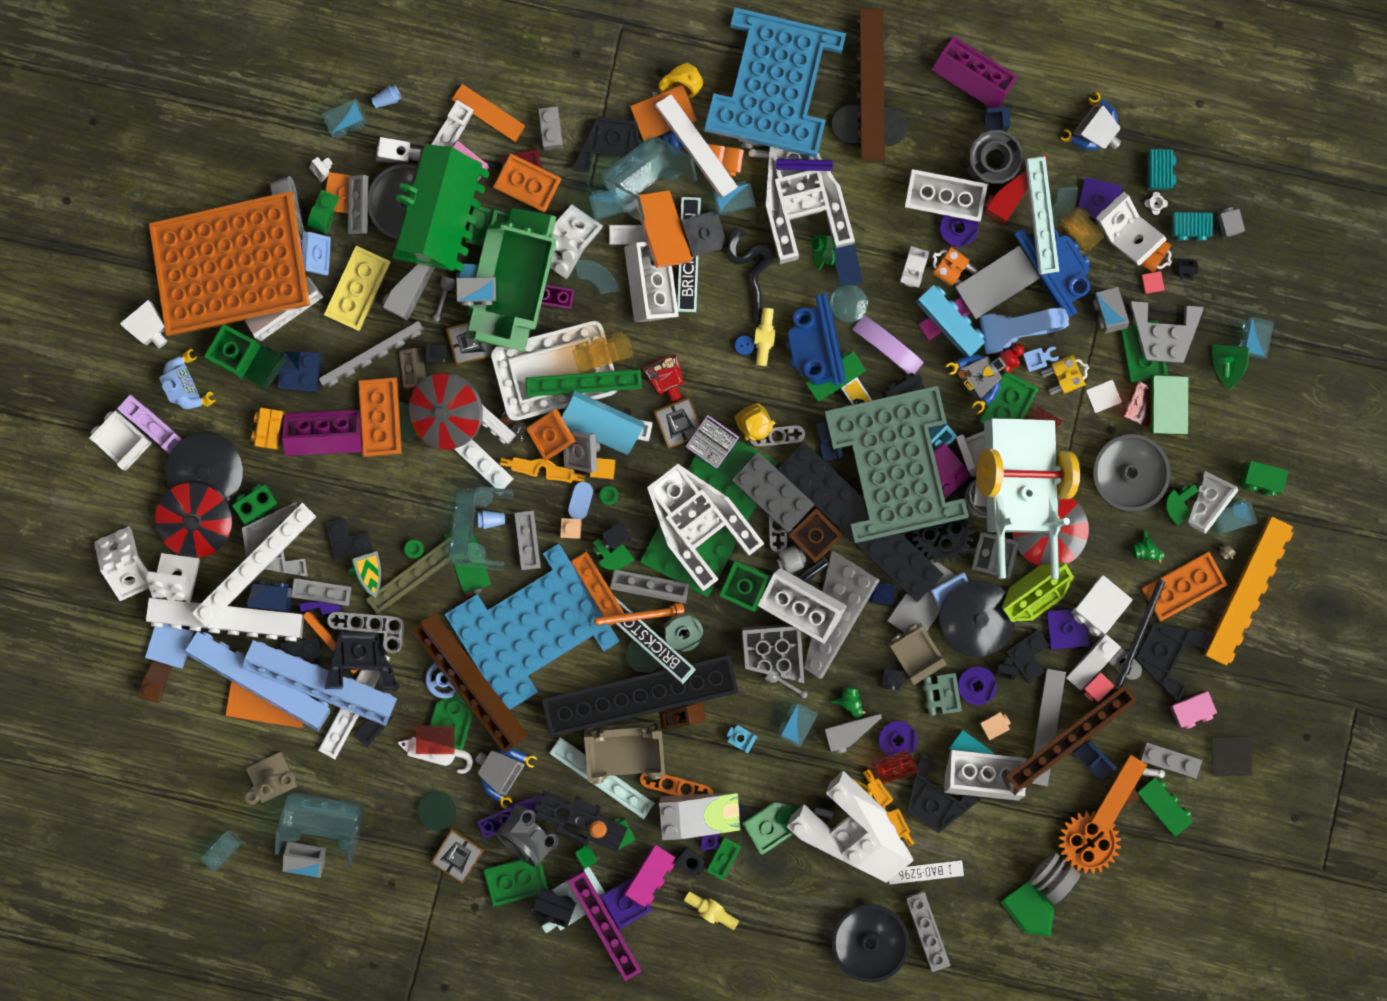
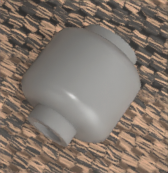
M796 546L780 551V559H777L779 568L784 569L788 573L804 568V562H806L802 549Z

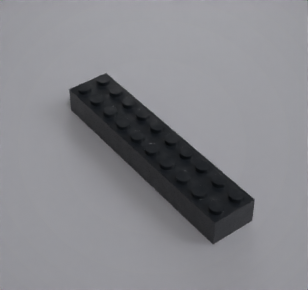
M805 442L777 469L916 603L944 575L901 533L855 543L851 524L869 520L865 499Z
M726 655L692 663L691 665L696 670L683 684L668 670H662L543 698L542 702L550 737L739 693L731 657Z

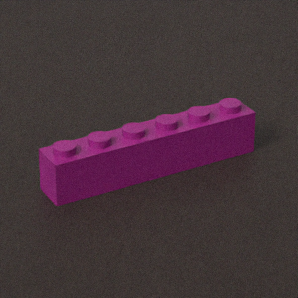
M582 868L566 878L623 979L627 981L642 972L584 869Z

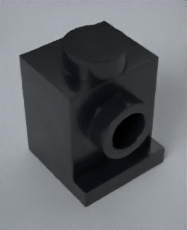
M883 669L881 688L900 690L904 672Z

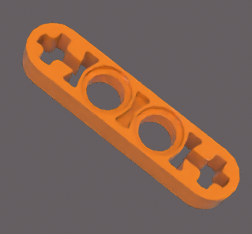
M642 773L640 777L641 784L644 787L676 796L685 795L680 790L681 786L685 783L689 784L692 788L691 793L687 795H693L695 785L699 786L698 791L708 789L707 792L713 794L712 789L707 785L667 774L661 777L659 788L655 787L656 782L646 784V780L643 779L644 776H647L646 773ZM666 778L673 781V787L668 790L662 787V781Z

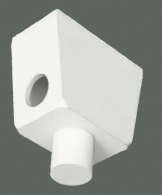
M380 137L376 161L407 164L408 160L419 161L421 150L410 148V142ZM396 150L403 151V155L397 154Z
M149 300L120 323L145 345L153 342L159 349L167 343V340L162 336V333L165 331L164 322L154 304Z

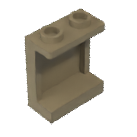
M916 623L912 624L907 628V632L902 635L900 633L894 635L888 643L914 685L947 665L922 623L918 625Z

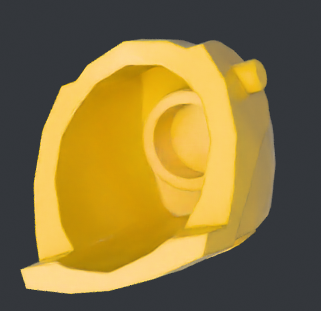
M684 63L677 66L660 81V92L664 93L684 85L688 97L693 98L702 88L703 80L696 67L689 63Z
M759 403L743 408L734 416L737 426L745 436L746 441L749 439L751 441L765 439L773 430V425L775 424L774 420L771 421L766 409Z

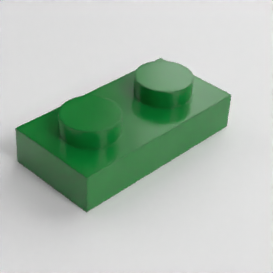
M724 837L706 872L724 880L742 846Z

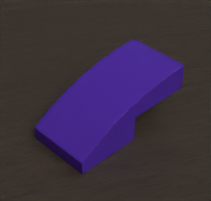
M325 602L300 604L301 612L320 608L322 615L343 610L342 606Z

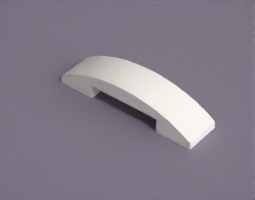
M457 100L431 145L453 147L474 110Z

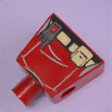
M677 354L643 368L644 373L659 395L667 393L671 402L682 398L678 387L683 386L684 381Z

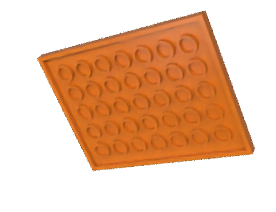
M288 191L149 223L166 336L310 306L292 192Z

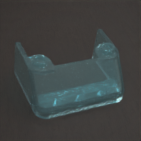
M658 137L647 139L602 174L605 186L620 208L641 222L645 221L640 197L637 194L657 179L662 177L665 180L673 181L679 176L684 175L694 182L698 180L693 157Z
M476 487L462 489L456 494L449 547V559L453 564L505 570L504 562L485 560V548L480 544L471 542L476 506L489 505L493 497L514 499L513 490Z
M297 793L289 795L276 830L275 854L279 855L283 841L295 842L299 840L301 833L338 839V848L341 851L348 852L347 867H351L358 844L363 815L362 807L355 803Z

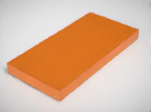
M670 190L636 195L633 199L655 267L661 268L690 263L692 257Z
M397 378L359 380L363 457L402 454Z
M1209 551L1158 578L1166 583L1154 613L1159 622L1227 586ZM1158 579L1141 588L1148 602Z
M231 681L226 716L296 728L303 727L301 721Z

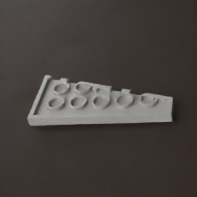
M833 550L822 592L845 604L847 607L825 644L811 637L804 669L820 679L825 675L879 582L878 578Z

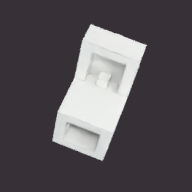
M913 246L910 247L901 276L902 283L909 287L915 286L919 288L929 251Z

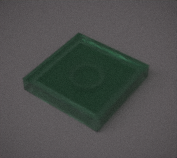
M263 343L244 377L266 391L287 359Z

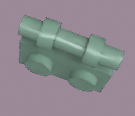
M956 673L936 676L937 684H932L931 677L923 679L924 685L922 687L927 700L925 706L926 709L928 708L929 716L936 715L935 707H941L942 714L962 711ZM933 690L939 691L940 701H934Z

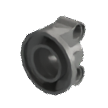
M990 130L981 134L973 143L970 150V165L966 170L975 182L1005 183L1013 179L1020 171L1023 163V149L1019 141L1012 134L1002 130ZM996 153L1001 156L1002 164L999 168H992L987 164L986 157L988 154Z
M518 805L512 809L509 818L495 834L513 854L528 865L536 868L548 852L556 848L558 838L555 834L541 829L534 822L536 817L532 810Z

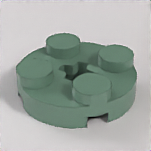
M688 612L672 617L664 625L665 640L674 650L690 651L698 646L701 635L703 636V628L699 620ZM682 629L688 630L686 631L687 635L683 636L682 634L679 635V633Z

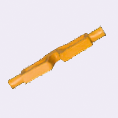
M501 457V461L508 463L500 462V466L511 467L512 471L537 477L540 467H545V478L547 480L572 483L573 480L585 482V479L578 477L585 478L586 475L574 473L573 469L558 467L549 460L535 459L529 461L520 458L510 460Z
M868 769L867 772H863L869 782L867 786L870 787L876 802L885 809L886 805L893 801V798L884 788L879 778L875 779L871 770ZM895 808L889 812L886 811V815L891 824H894L899 838L902 837L907 847H910L909 842L913 845L914 842L908 834L910 830L900 810Z

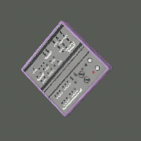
M707 415L686 445V448L717 469L739 437Z

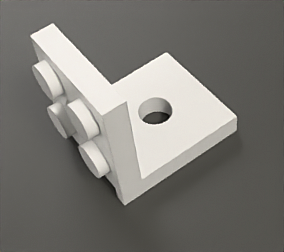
M1125 192L1115 198L1096 217L1108 242L1138 266L1166 241L1163 234L1139 216L1129 195ZM1143 238L1141 243L1135 244L1137 239Z
M571 205L555 222L552 238L556 239L550 268L567 279L582 252L601 231L603 225ZM556 251L561 252L563 257L559 256Z
M129 526L94 542L100 571L120 601L149 589L147 581L148 570L138 556L133 532ZM129 576L134 577L131 580H124L126 577Z
M161 553L157 573L148 571L147 575L152 598L167 597V600H186L187 603H191L200 564L199 558ZM175 571H180L182 575H172V573Z

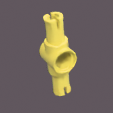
M763 308L761 324L756 327L754 341L756 348H758L756 365L767 366L769 349L774 345L775 329L772 326L774 309Z
M689 891L684 899L686 903L698 909L701 917L713 924L720 922L734 930L739 920L725 912L724 906L710 898H705L704 900Z

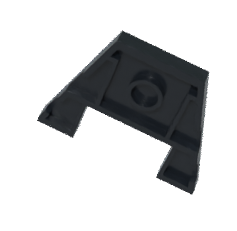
M598 116L572 171L590 173L592 154L632 159L629 179L646 181L647 177L636 121Z
M1152 624L1135 659L1175 700L1180 701L1187 686L1171 678L1170 674L1187 641L1206 650L1213 634Z
M340 632L338 634L324 689H342L344 687L342 670L379 671L381 690H398L400 688L398 681L395 680L393 675V668L388 663L387 654L378 633Z
M922 753L919 757L906 812L936 833H940L983 797L963 795L961 800L957 801L947 793H944L943 790L927 780L937 762Z

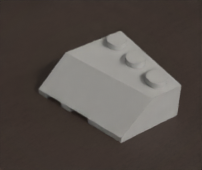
M790 624L742 627L745 669L804 683L801 630Z

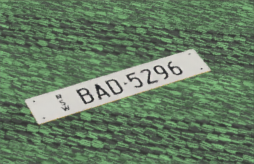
M962 860L905 867L889 880V884L964 876Z

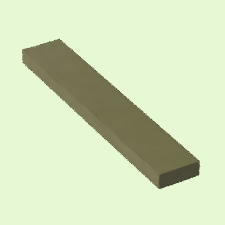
M459 531L455 532L380 588L376 598L369 596L366 601L374 612L379 615L469 548L470 545Z

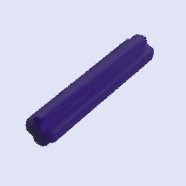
M777 159L776 169L832 171L833 161Z

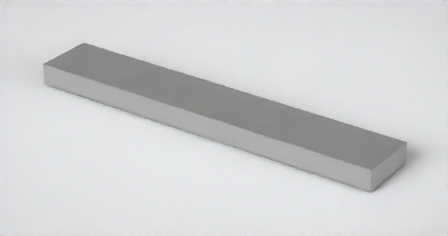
M1046 669L1032 756L1056 738L1066 672ZM1050 769L1032 782V784L1048 786Z

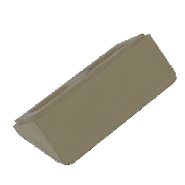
M422 348L399 351L404 389L415 388L426 378Z

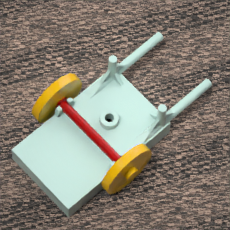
M993 418L984 421L985 449L978 458L976 480L979 492L983 497H986L987 532H997L998 579L1006 578L1005 532L1050 533L1051 579H1059L1058 533L1060 527L1068 525L1070 520L1068 518H1059L1057 497L1060 499H1071L1078 490L1080 468L1077 456L1071 451H1061L1056 456L1055 421Z

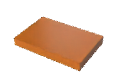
M684 85L630 106L644 142L672 131L655 107L658 102L669 95L673 96L692 123L698 121Z
M510 153L493 188L545 213L562 178Z

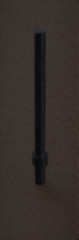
M1158 579L1125 661L1120 665V673L1115 682L1117 687L1122 688L1127 674L1131 672V664L1166 583L1164 580Z

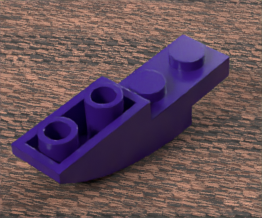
M541 794L477 821L484 839L496 835V831L509 818L515 806L521 805L534 811Z

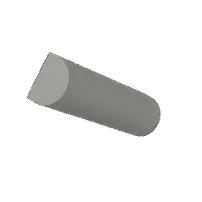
M614 570L610 589L686 604L689 583Z

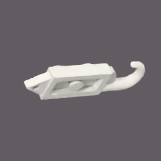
M417 737L398 742L408 753L407 756L446 766L451 764L455 756L465 759L467 762L466 767L457 770V773H467L473 765L472 757L466 751Z

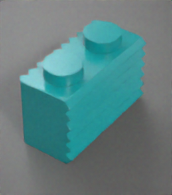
M1150 149L1147 152V190H1171L1173 185H1176V174H1173V166H1176V155H1173L1172 149Z
M1174 212L1172 214L1171 237H1176L1177 241H1188V238H1196V241H1207V238L1212 237L1213 213Z

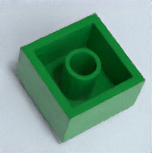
M223 324L204 358L214 366L242 380L258 353L260 345L255 340Z
M1254 461L1244 462L1238 485L1243 486V490L1254 492L1259 490L1262 491L1261 495L1268 497L1276 496L1283 493L1288 471Z
M736 560L720 593V597L755 612L759 608L758 604L772 575Z

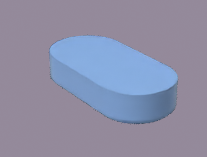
M586 482L578 483L573 491L569 505V514L574 519L585 518L589 510L593 488Z

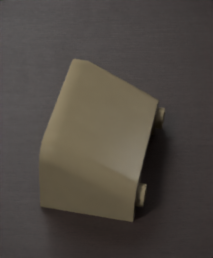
M660 722L602 725L584 729L588 782L601 784L607 779V776L646 773L647 776H650V779H660L662 776H665Z

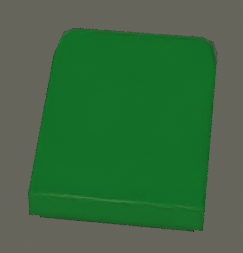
M589 845L587 848L582 847L575 852L583 869L588 868L597 861Z

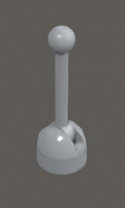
M446 276L441 278L440 285L444 291L437 312L433 316L435 322L440 320V312L447 291L455 287V279Z
M766 674L764 677L770 683L781 682L800 694V697L803 699L808 695L806 691L797 689L779 676Z

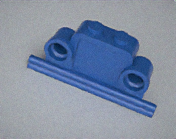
M1025 228L1014 234L1020 243L1019 246L1038 273L1040 282L1056 307L1065 309L1068 317L1073 316L1077 313V310L1072 302L1085 296L1090 290V282L1085 277L1089 272V260L1085 255H1081L1078 250L1080 247L1074 238L1071 239L1069 236H1061L1059 238L1057 230L1054 229L1059 272L1039 274L1034 236L1030 238Z
M823 293L815 296L817 308H801L795 312L793 320L797 327L789 331V340H786L788 351H792V357H789L791 367L796 368L801 376H806L810 383L814 385L832 381L834 385L845 383L846 376L833 314L828 303L827 294Z

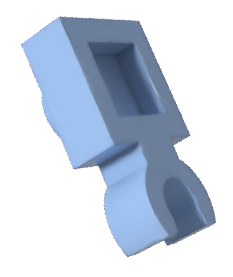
M1050 347L1045 353H1043L1042 348L1023 353L1028 372L1046 367L1047 360L1050 362L1057 361L1059 359L1058 356L1055 358L1050 356V351L1056 348Z

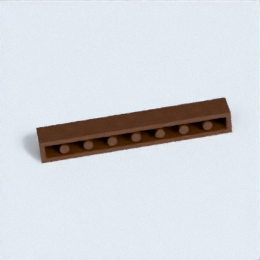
M883 8L860 9V15H857V26H860V34H857V45H861V52H857V64H861V71H857V83H861V90H857V101H861V108L857 109V119L861 120V127H858V139H861V146H858V158H862V163H885Z
M436 614L420 622L411 631L504 754L528 736L524 728Z
M1124 685L1008 774L1003 782L1016 796L1133 706L1137 699Z

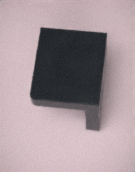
M426 343V363L447 364L448 345Z

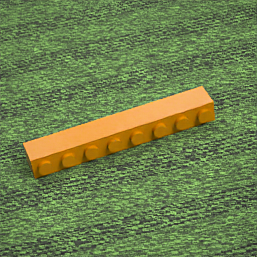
M1268 517L1203 656L1222 665H1227L1233 661L1235 647L1241 644L1244 638L1242 633L1245 628L1249 627L1252 621L1250 616L1259 607L1260 601L1258 599L1261 593L1264 594L1268 588L1266 582L1269 576L1272 577L1276 571L1277 559L1280 560L1285 552L1283 547L1286 542L1290 541L1293 535L1291 531L1293 526L1274 517Z

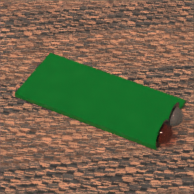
M471 525L444 534L446 540L459 531L470 545L469 548L453 559L463 595L466 597H470L473 591L479 594L482 588L491 585Z

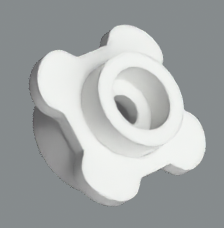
M1154 192L1152 197L1145 201V206L1149 207L1154 215H1158L1160 210L1168 205L1167 200H1164L1159 192Z

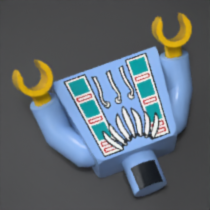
M192 349L184 352L182 357L178 356L168 361L164 366V375L159 377L169 401L178 404L183 409L200 407L202 404L208 407L216 401L209 399L213 395L212 392H208L200 398L189 371L184 362L190 363L197 359V356L194 358L189 356V353L193 351Z

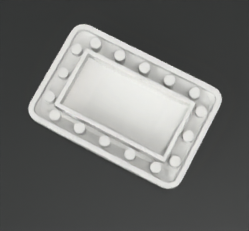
M596 321L528 338L525 352L499 346L492 351V361L506 413L514 421L546 414L554 409H565L572 394L527 397L525 377L615 371L604 329ZM617 391L592 392L581 394H584L592 399L598 400L601 398L612 396Z

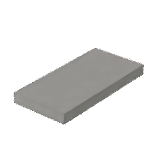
M1018 246L957 285L955 289L974 319H977L1040 277L1022 248Z
M929 559L944 574L933 587L956 576L938 562L934 563V559ZM930 590L918 603L906 593L887 621L904 633L914 623L917 625L922 623L925 630L928 631L939 615L940 610Z

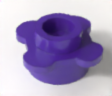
M718 834L699 836L702 840L701 849L703 851L708 849L717 850L719 848V843L717 842Z

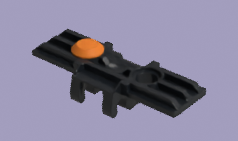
M544 789L533 811L535 816L558 826L555 834L559 835L560 833L578 841L586 848L589 842L592 841L617 852L628 829L624 825L599 815L601 809L599 805L595 804L593 806L586 803L579 796H576L572 803ZM559 808L567 809L568 815L565 818L557 816ZM567 821L589 831V833L585 837L563 827L564 823Z

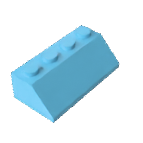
M931 286L915 302L964 357H971L985 343L983 340L984 335L978 329L974 330L970 326L972 322L965 314L960 315L957 311L959 309L952 300L948 301L944 297L946 293L941 287Z

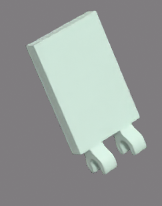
M588 867L584 871L600 897L605 891L590 867ZM568 881L552 889L556 895L561 897L569 896L576 902L568 926L586 915ZM551 922L542 925L545 933L551 931L556 926H558L560 931L565 927Z

